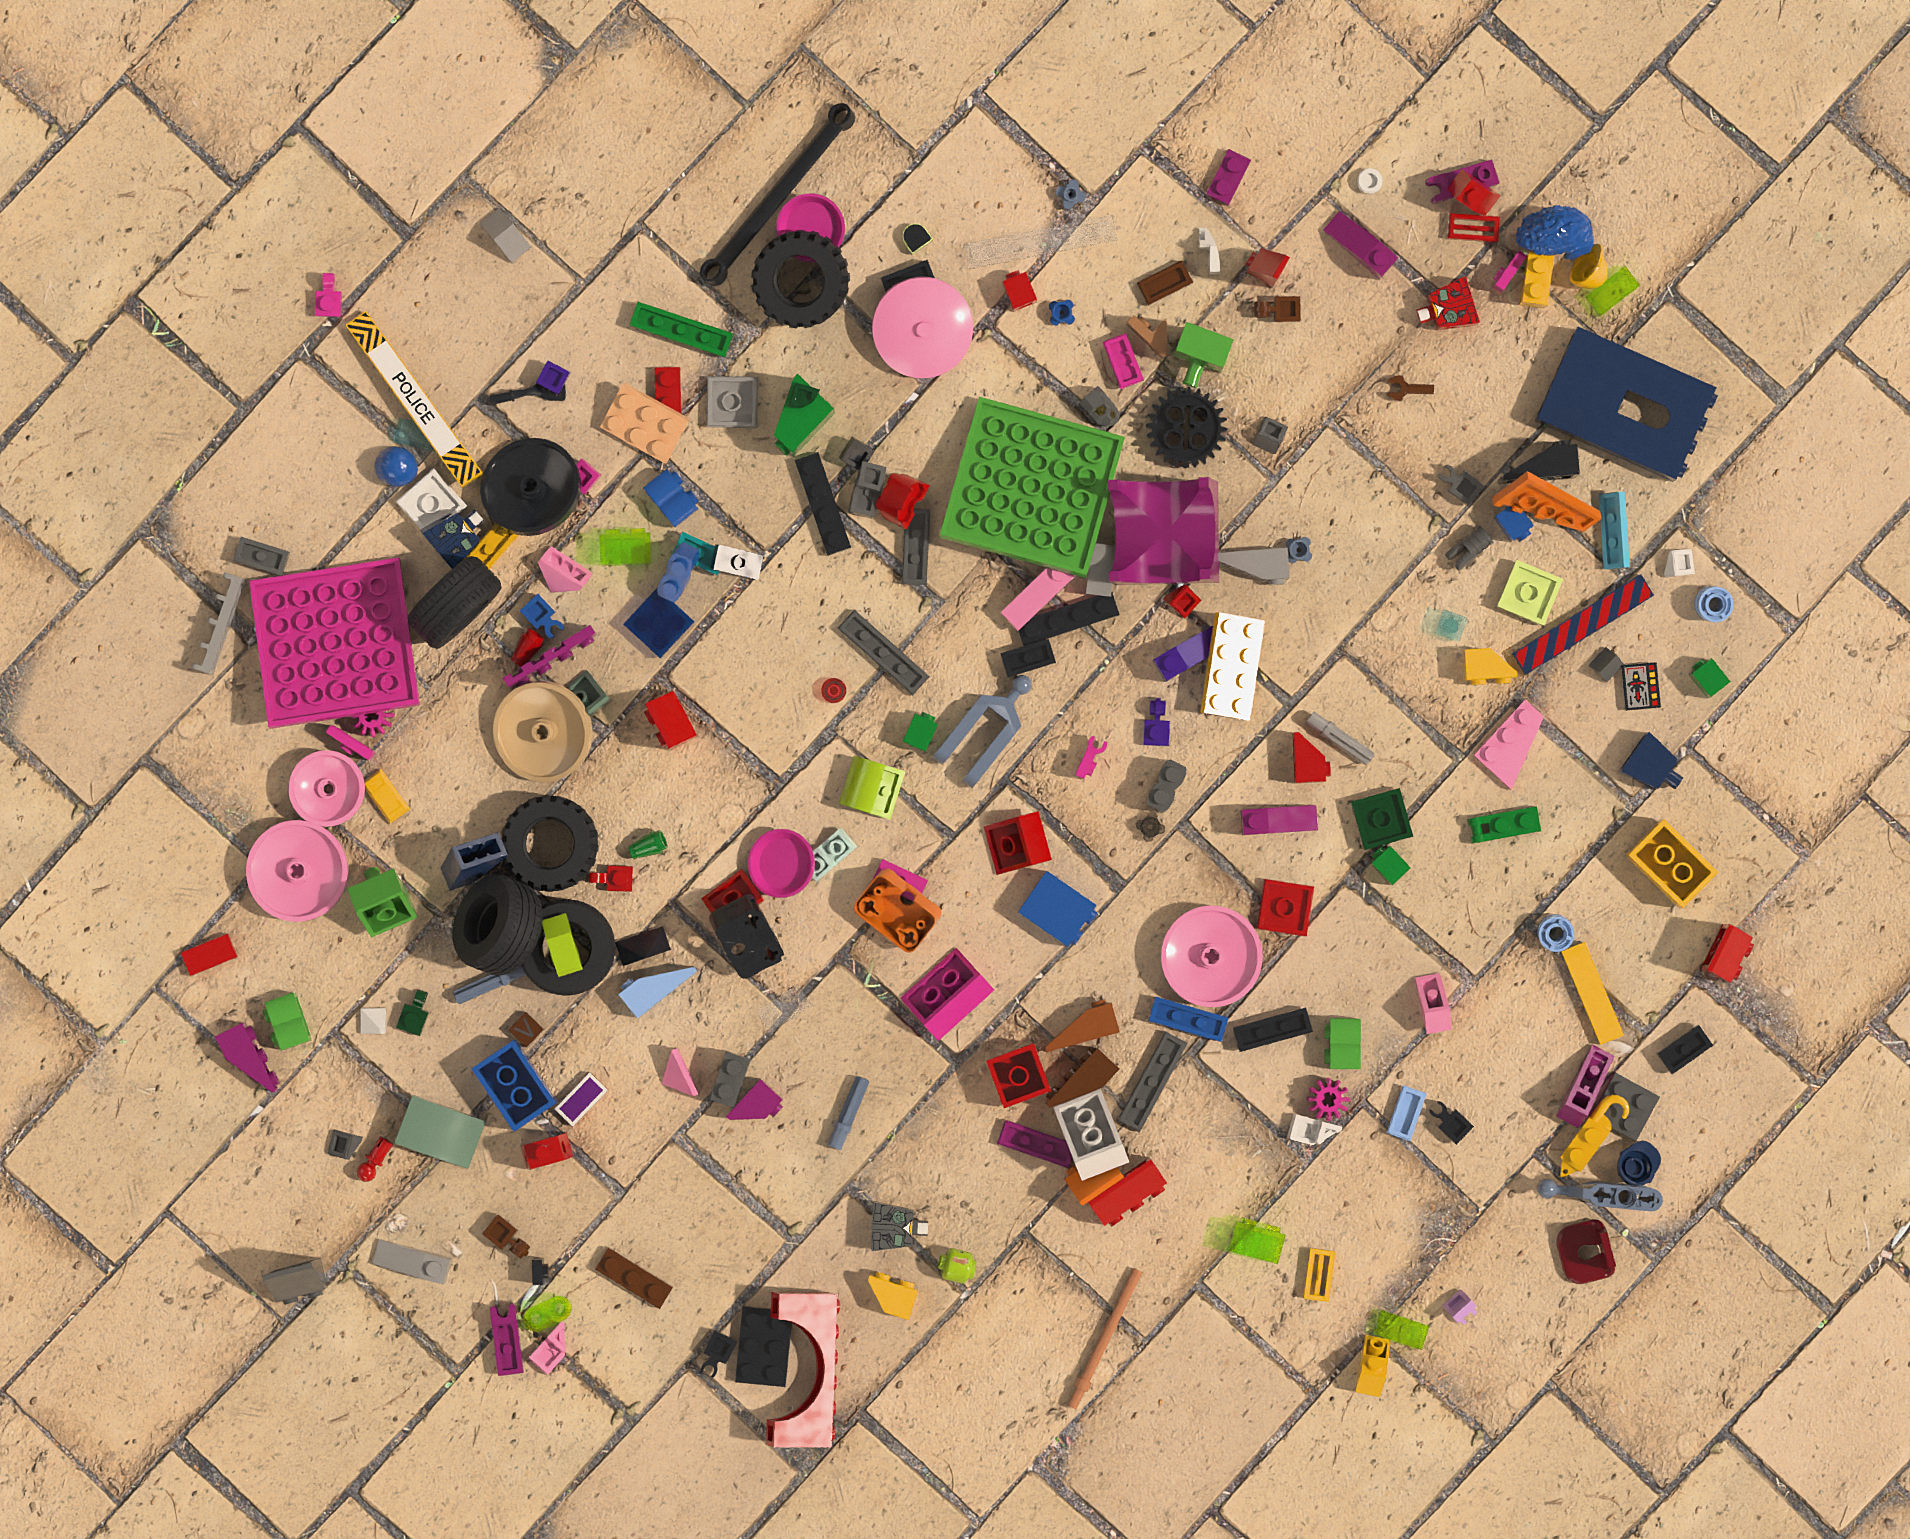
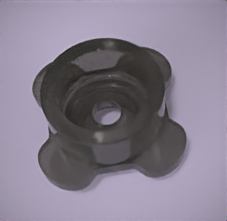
M1155 812L1148 813L1146 818L1137 820L1135 824L1136 828L1142 832L1143 839L1146 842H1151L1153 837L1165 832V826L1157 819L1158 815ZM1151 824V825L1153 826V828H1152V829H1149V828H1148V825Z

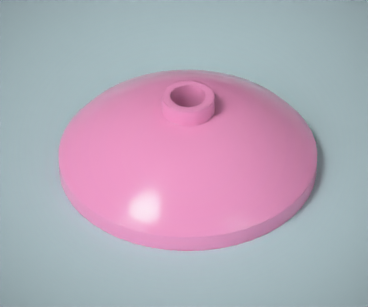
M318 751L303 758L294 768L289 780V797L294 809L304 820L319 826H336L352 818L359 810L364 799L365 782L359 767L346 755L335 751ZM327 784L333 786V792L327 794L324 790Z

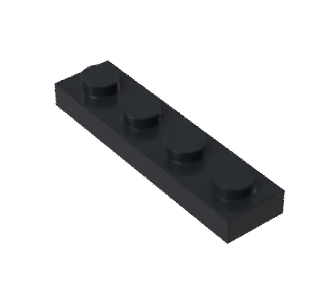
M819 452L795 460L827 556L850 549L851 545Z
M1111 593V597L1098 595L1034 616L1019 630L1023 646L1119 616L1120 614L1113 593Z

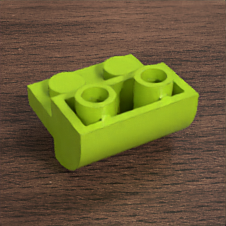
M853 755L839 804L891 820L905 771Z

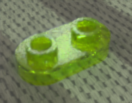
M557 1295L529 1308L523 1316L525 1327L532 1332H540L567 1319L572 1312L571 1301L565 1296ZM557 1303L563 1304V1312L559 1313L555 1310ZM534 1314H539L541 1316L540 1323H534L532 1321V1316Z

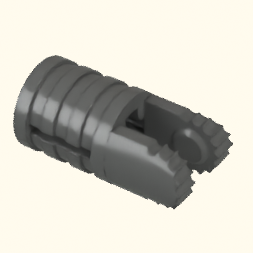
M1479 525L1464 540L1462 539L1451 548L1445 556L1448 560H1452L1466 550L1467 553L1455 563L1456 569L1460 571L1494 542Z

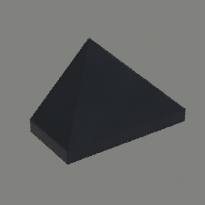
M663 926L615 942L623 966L671 950Z

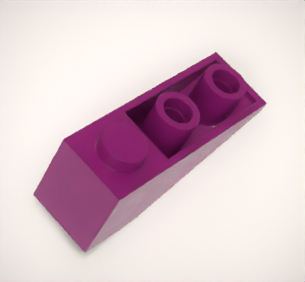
M246 1022L241 1023L215 1036L226 1060L272 1093L279 1091L277 1087L280 1084L279 1079L274 1071H269L266 1062L269 1061L263 1048L258 1049L254 1041L257 1039V1035L251 1025L247 1026Z

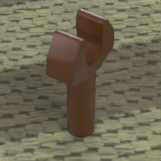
M1402 375L1394 376L1387 381L1388 384H1398L1400 386V392H1390L1387 394V397L1394 401L1401 402L1407 394L1434 395V385L1408 384Z

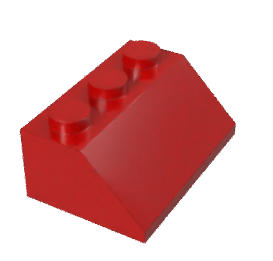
M1150 1157L1123 1174L1124 1178L1088 1202L1104 1226L1108 1223L1111 1227L1123 1219L1122 1214L1129 1209L1131 1212L1136 1211L1144 1205L1143 1199L1149 1195L1155 1198L1165 1191L1163 1186L1167 1182Z

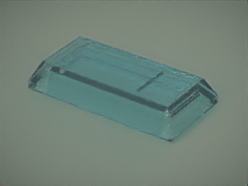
M399 417L393 442L435 452L414 421Z

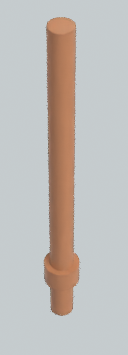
M1133 1268L1082 1376L1078 1377L1074 1384L1076 1388L1067 1404L1069 1407L1077 1409L1084 1393L1088 1392L1092 1384L1090 1380L1143 1272Z

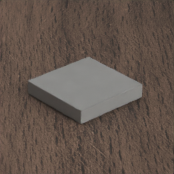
M707 376L706 427L757 428L758 377Z

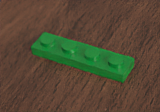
M638 301L630 322L631 327L726 358L734 335L731 332Z

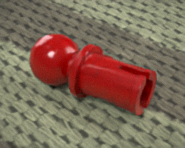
M380 1136L370 1153L365 1155L369 1160L358 1166L357 1177L363 1182L372 1181L376 1176L375 1167L377 1165L383 1166L382 1162L394 1144Z

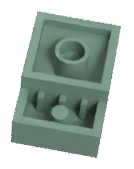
M412 1095L395 1144L468 1169L486 1121L445 1105Z

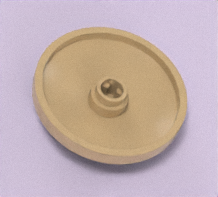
M534 681L514 689L502 700L494 717L493 737L500 757L513 772L531 781L553 782L570 775L582 765L591 748L592 724L590 716L585 710L586 707L572 691L554 682Z

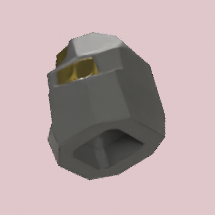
M1099 386L1094 388L1079 402V405L1096 424L1106 427L1114 426L1118 423L1119 411Z

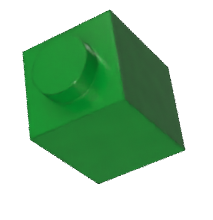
M1704 658L1700 659L1691 667L1694 671L1689 674L1707 698H1711L1731 682L1712 658L1707 661Z
M921 712L920 716L915 714L903 742L926 752L938 727V724L934 722L935 717L925 712Z
M1381 846L1371 855L1374 860L1370 864L1390 886L1395 884L1411 869L1391 846H1388L1386 849Z

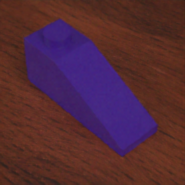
M1213 626L1153 659L1165 682L1209 657Z

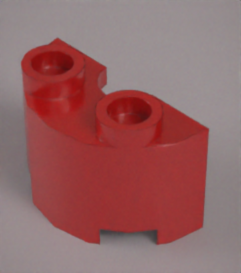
M893 473L889 476L887 485L883 489L881 496L876 500L875 506L880 510V514L885 520L907 530L915 515L913 512L916 502L923 500L930 485L902 473L898 475Z

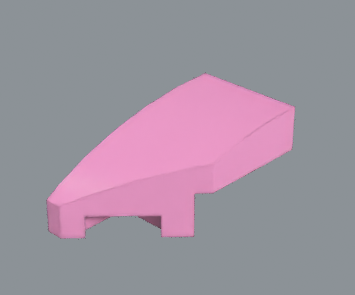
M563 1322L553 1330L529 1357L546 1375L565 1356V1327Z

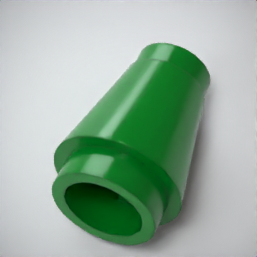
M652 830L628 846L633 859L661 854L663 850L668 848L667 841L661 830L656 832Z

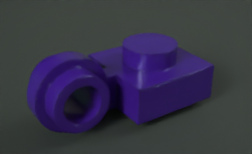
M1161 698L1150 700V715H1155L1154 720H1144L1143 745L1169 746L1170 721L1160 720V715L1165 716L1166 700H1161Z

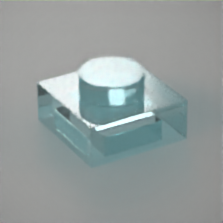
M1444 609L1435 634L1459 642L1468 618Z

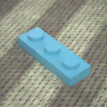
M1625 492L1599 494L1604 570L1630 567Z

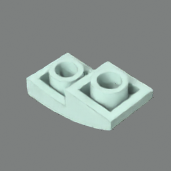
M842 828L838 829L813 851L815 868L812 878L816 882L858 847Z

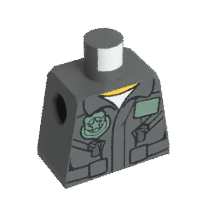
M873 1201L871 1251L912 1246V1235L928 1236V1221L913 1220L914 1209Z

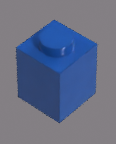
M1509 506L1494 517V520L1510 542L1515 539L1521 542L1532 534L1529 529L1534 525L1524 511L1518 513L1512 511V507Z

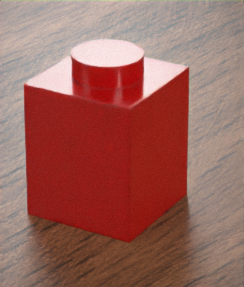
M1017 270L1005 276L1006 280L1002 281V285L1013 312L1037 303V297L1026 272L1020 274V271Z

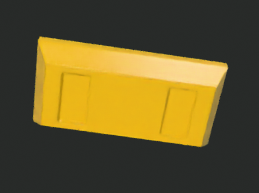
M379 769L364 780L366 792L389 824L410 810L382 769Z

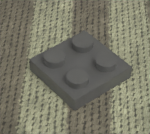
M1614 1072L1598 1104L1609 1095L1623 1097L1629 1105V1114L1626 1119L1622 1118L1623 1108L1618 1103L1611 1104L1604 1115L1610 1120L1612 1129L1637 1141L1660 1096Z

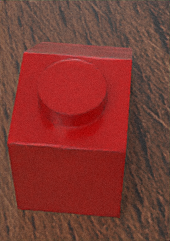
M1461 169L1447 188L1456 200L1474 212L1485 216L1501 196L1463 169Z
M1293 732L1294 784L1326 782V777L1331 776L1330 761L1326 762L1325 755L1301 733Z

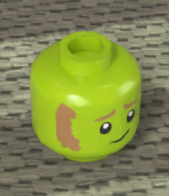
M950 1248L945 1255H940L937 1268L941 1269L943 1279L964 1284L968 1279L972 1280L977 1262L973 1260V1255L970 1252Z

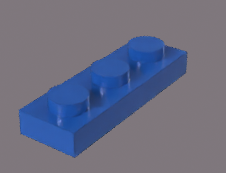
M1155 996L1148 1021L1222 1042L1228 1017Z

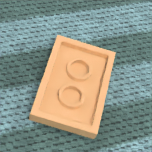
M624 382L600 428L666 464L690 419Z

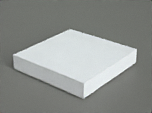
M434 468L396 501L420 530L453 510L460 514L468 507Z

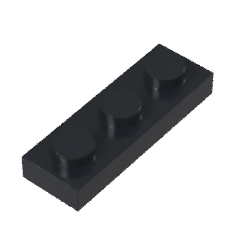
M1306 1007L1233 1027L1239 1052L1313 1032Z

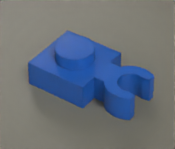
M539 594L520 610L537 630L543 625L545 633L550 639L555 638L550 632L552 626L557 625L561 630L565 629L560 621L551 619L556 612Z

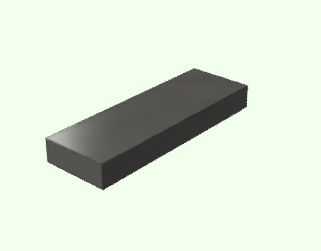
M913 509L915 515L907 530L904 529L902 584L927 585L930 509Z

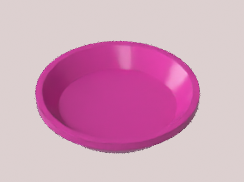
M815 193L801 194L792 198L781 209L776 224L777 237L789 231H815L820 236H827L832 240L831 243L836 247H840L845 235L844 217L839 207L829 198ZM793 256V258L803 262H816L807 256Z
M788 829L768 831L756 840L750 850L748 857L750 877L760 891L771 897L787 898L800 893L809 884L814 873L815 857L808 841L795 831Z

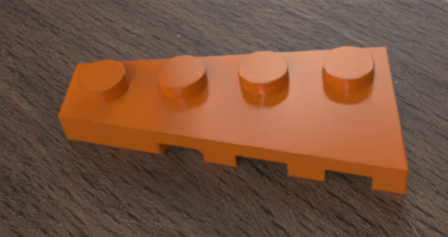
M1528 471L1492 497L1494 506L1502 507L1504 504L1512 507V511L1518 513L1523 511L1534 513L1535 518L1542 520L1544 518H1551L1555 520V524L1582 532L1601 520V511Z

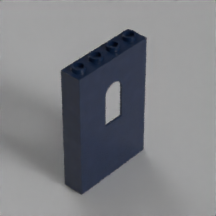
M1577 327L1572 334L1535 421L1674 482L1677 480V477L1682 478L1688 464L1684 463L1687 454L1692 455L1698 441L1694 440L1697 432H1702L1708 418L1704 416L1707 409H1712L1718 395L1714 394L1717 387ZM1627 390L1665 406L1670 416L1667 425L1663 428L1655 429L1617 413Z

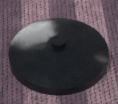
M542 438L521 439L503 447L489 461L481 479V499L490 518L505 531L521 536L540 535L561 525L574 511L581 493L580 472L571 455L557 443Z

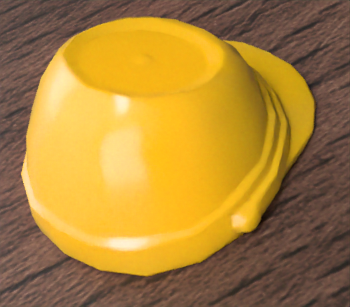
M1594 244L1589 253L1577 257L1570 272V281L1575 286L1584 289H1594L1600 287L1606 281L1608 265L1602 255V245Z

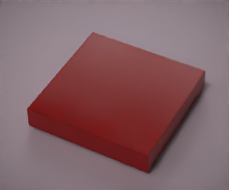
M1264 879L1256 929L1307 937L1314 886Z

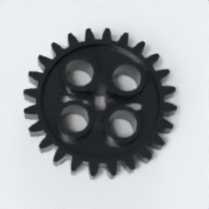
M1190 386L1187 387L1186 393H1182L1180 387H1177L1176 395L1167 391V400L1160 396L1158 400L1161 405H1152L1156 414L1150 413L1147 415L1149 419L1153 420V423H1148L1145 426L1148 429H1152V432L1146 435V438H1154L1150 448L1158 446L1159 449L1155 455L1165 454L1164 463L1170 458L1173 459V467L1177 465L1178 461L1182 462L1183 469L1186 468L1188 462H1191L1192 467L1196 468L1197 460H1200L1205 465V456L1214 459L1215 456L1212 450L1221 451V447L1217 442H1225L1226 440L1220 435V433L1228 431V428L1221 426L1222 423L1227 421V418L1219 417V414L1224 409H1215L1214 406L1218 400L1209 402L1210 393L1201 397L1200 388L1197 389L1195 394H1191ZM1188 405L1190 406L1189 426L1193 427V429L1188 433V449L1184 450V430L1180 429L1179 426L1184 425L1185 406ZM1171 408L1179 409L1182 414L1181 419L1178 421L1170 420L1167 414ZM1195 410L1205 411L1207 419L1204 422L1195 421L1193 418ZM1170 433L1177 434L1180 437L1179 445L1170 446L1166 441L1167 435ZM1199 434L1205 438V445L1198 448L1192 444L1191 439L1194 435Z

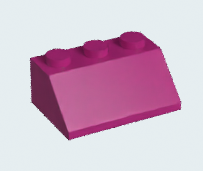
M956 947L900 999L939 1041L986 999L994 989Z

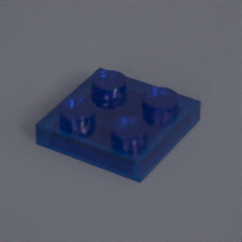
M657 587L623 625L661 659L695 621L674 602L659 596Z

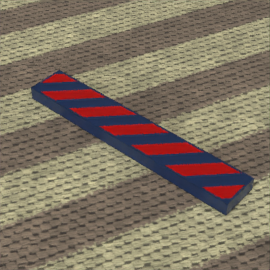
M1640 574L1515 651L1512 655L1524 675L1653 597L1654 594Z

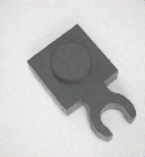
M1445 465L1444 467L1450 471V476L1445 478L1438 474V478L1443 482L1450 483L1452 486L1448 492L1469 506L1484 485L1465 471L1458 476L1452 466Z

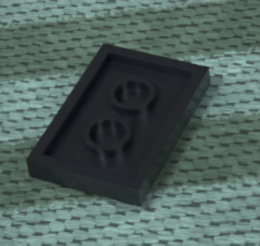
M742 1306L736 1383L786 1387L792 1323L786 1320L771 1318V1308Z

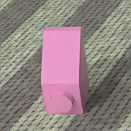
M1440 973L1415 977L1426 1033L1452 1030L1450 1008Z

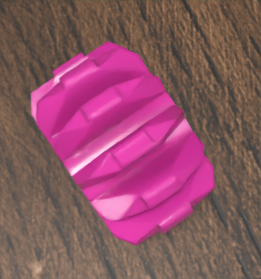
M386 711L377 712L376 715H379L378 719L371 720V722L367 720L370 718L367 714L351 716V718H359V721L353 725L354 728L364 725L361 730L362 735H365L370 728L371 737H376V728L384 735L386 732L382 725L392 727L393 724L386 721V718H393L395 714L391 712L386 713Z
M1326 1078V1086H1323L1322 1082L1317 1080L1316 1084L1319 1090L1317 1091L1313 1087L1309 1088V1091L1314 1093L1315 1097L1309 1096L1306 1100L1309 1102L1315 1101L1316 1104L1311 1105L1309 1110L1314 1111L1319 1108L1316 1113L1317 1118H1321L1325 1111L1326 1121L1331 1120V1112L1338 1119L1341 1117L1337 1111L1338 1108L1345 1112L1348 1110L1346 1106L1341 1105L1342 1101H1350L1349 1097H1341L1348 1089L1343 1087L1337 1090L1341 1083L1339 1080H1336L1332 1087L1331 1078ZM1327 1092L1329 1095L1333 1093L1335 1097L1332 1099L1333 1104L1331 1106H1328L1327 1103L1325 1105L1322 1103V1100L1325 1099L1324 1094Z

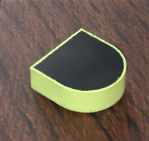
M911 224L903 232L904 244L912 255L933 240L928 231L920 224Z

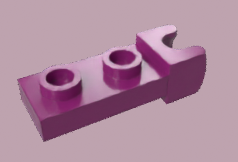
M1492 159L1461 168L1488 187L1499 184ZM1461 169L1439 174L1425 180L1426 186L1435 185L1440 189V193L1431 199L1432 204L1454 198L1447 188Z
M516 1303L509 1305L508 1316H501L496 1305L490 1306L498 1376L524 1373Z

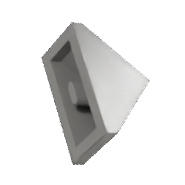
M500 208L480 223L512 263L531 248L530 244Z

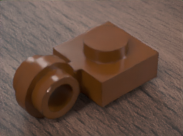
M1275 296L1274 306H1269V302L1266 301L1254 302L1252 313H1254L1255 318L1270 317L1269 313L1274 312V322H1300V296Z
M499 1214L482 1233L501 1250L508 1243L512 1246L509 1250L520 1259L529 1254L530 1246L521 1238H518L516 1241L513 1239L518 1229Z

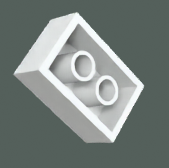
M1101 1089L1053 1107L1082 1181L1129 1163Z

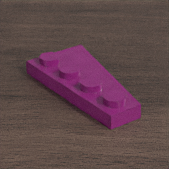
M589 625L561 642V646L558 648L553 647L539 657V660L526 663L520 667L517 674L514 676L508 674L503 677V680L511 689L530 683L529 678L536 673L541 676L552 669L550 664L558 659L560 662H563L573 656L572 650L579 646L584 649L595 641L593 637L597 633Z

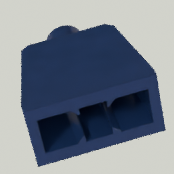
M1645 732L1618 771L1620 774L1655 790L1663 782L1675 790L1683 780L1681 775L1672 770L1678 759L1650 732Z

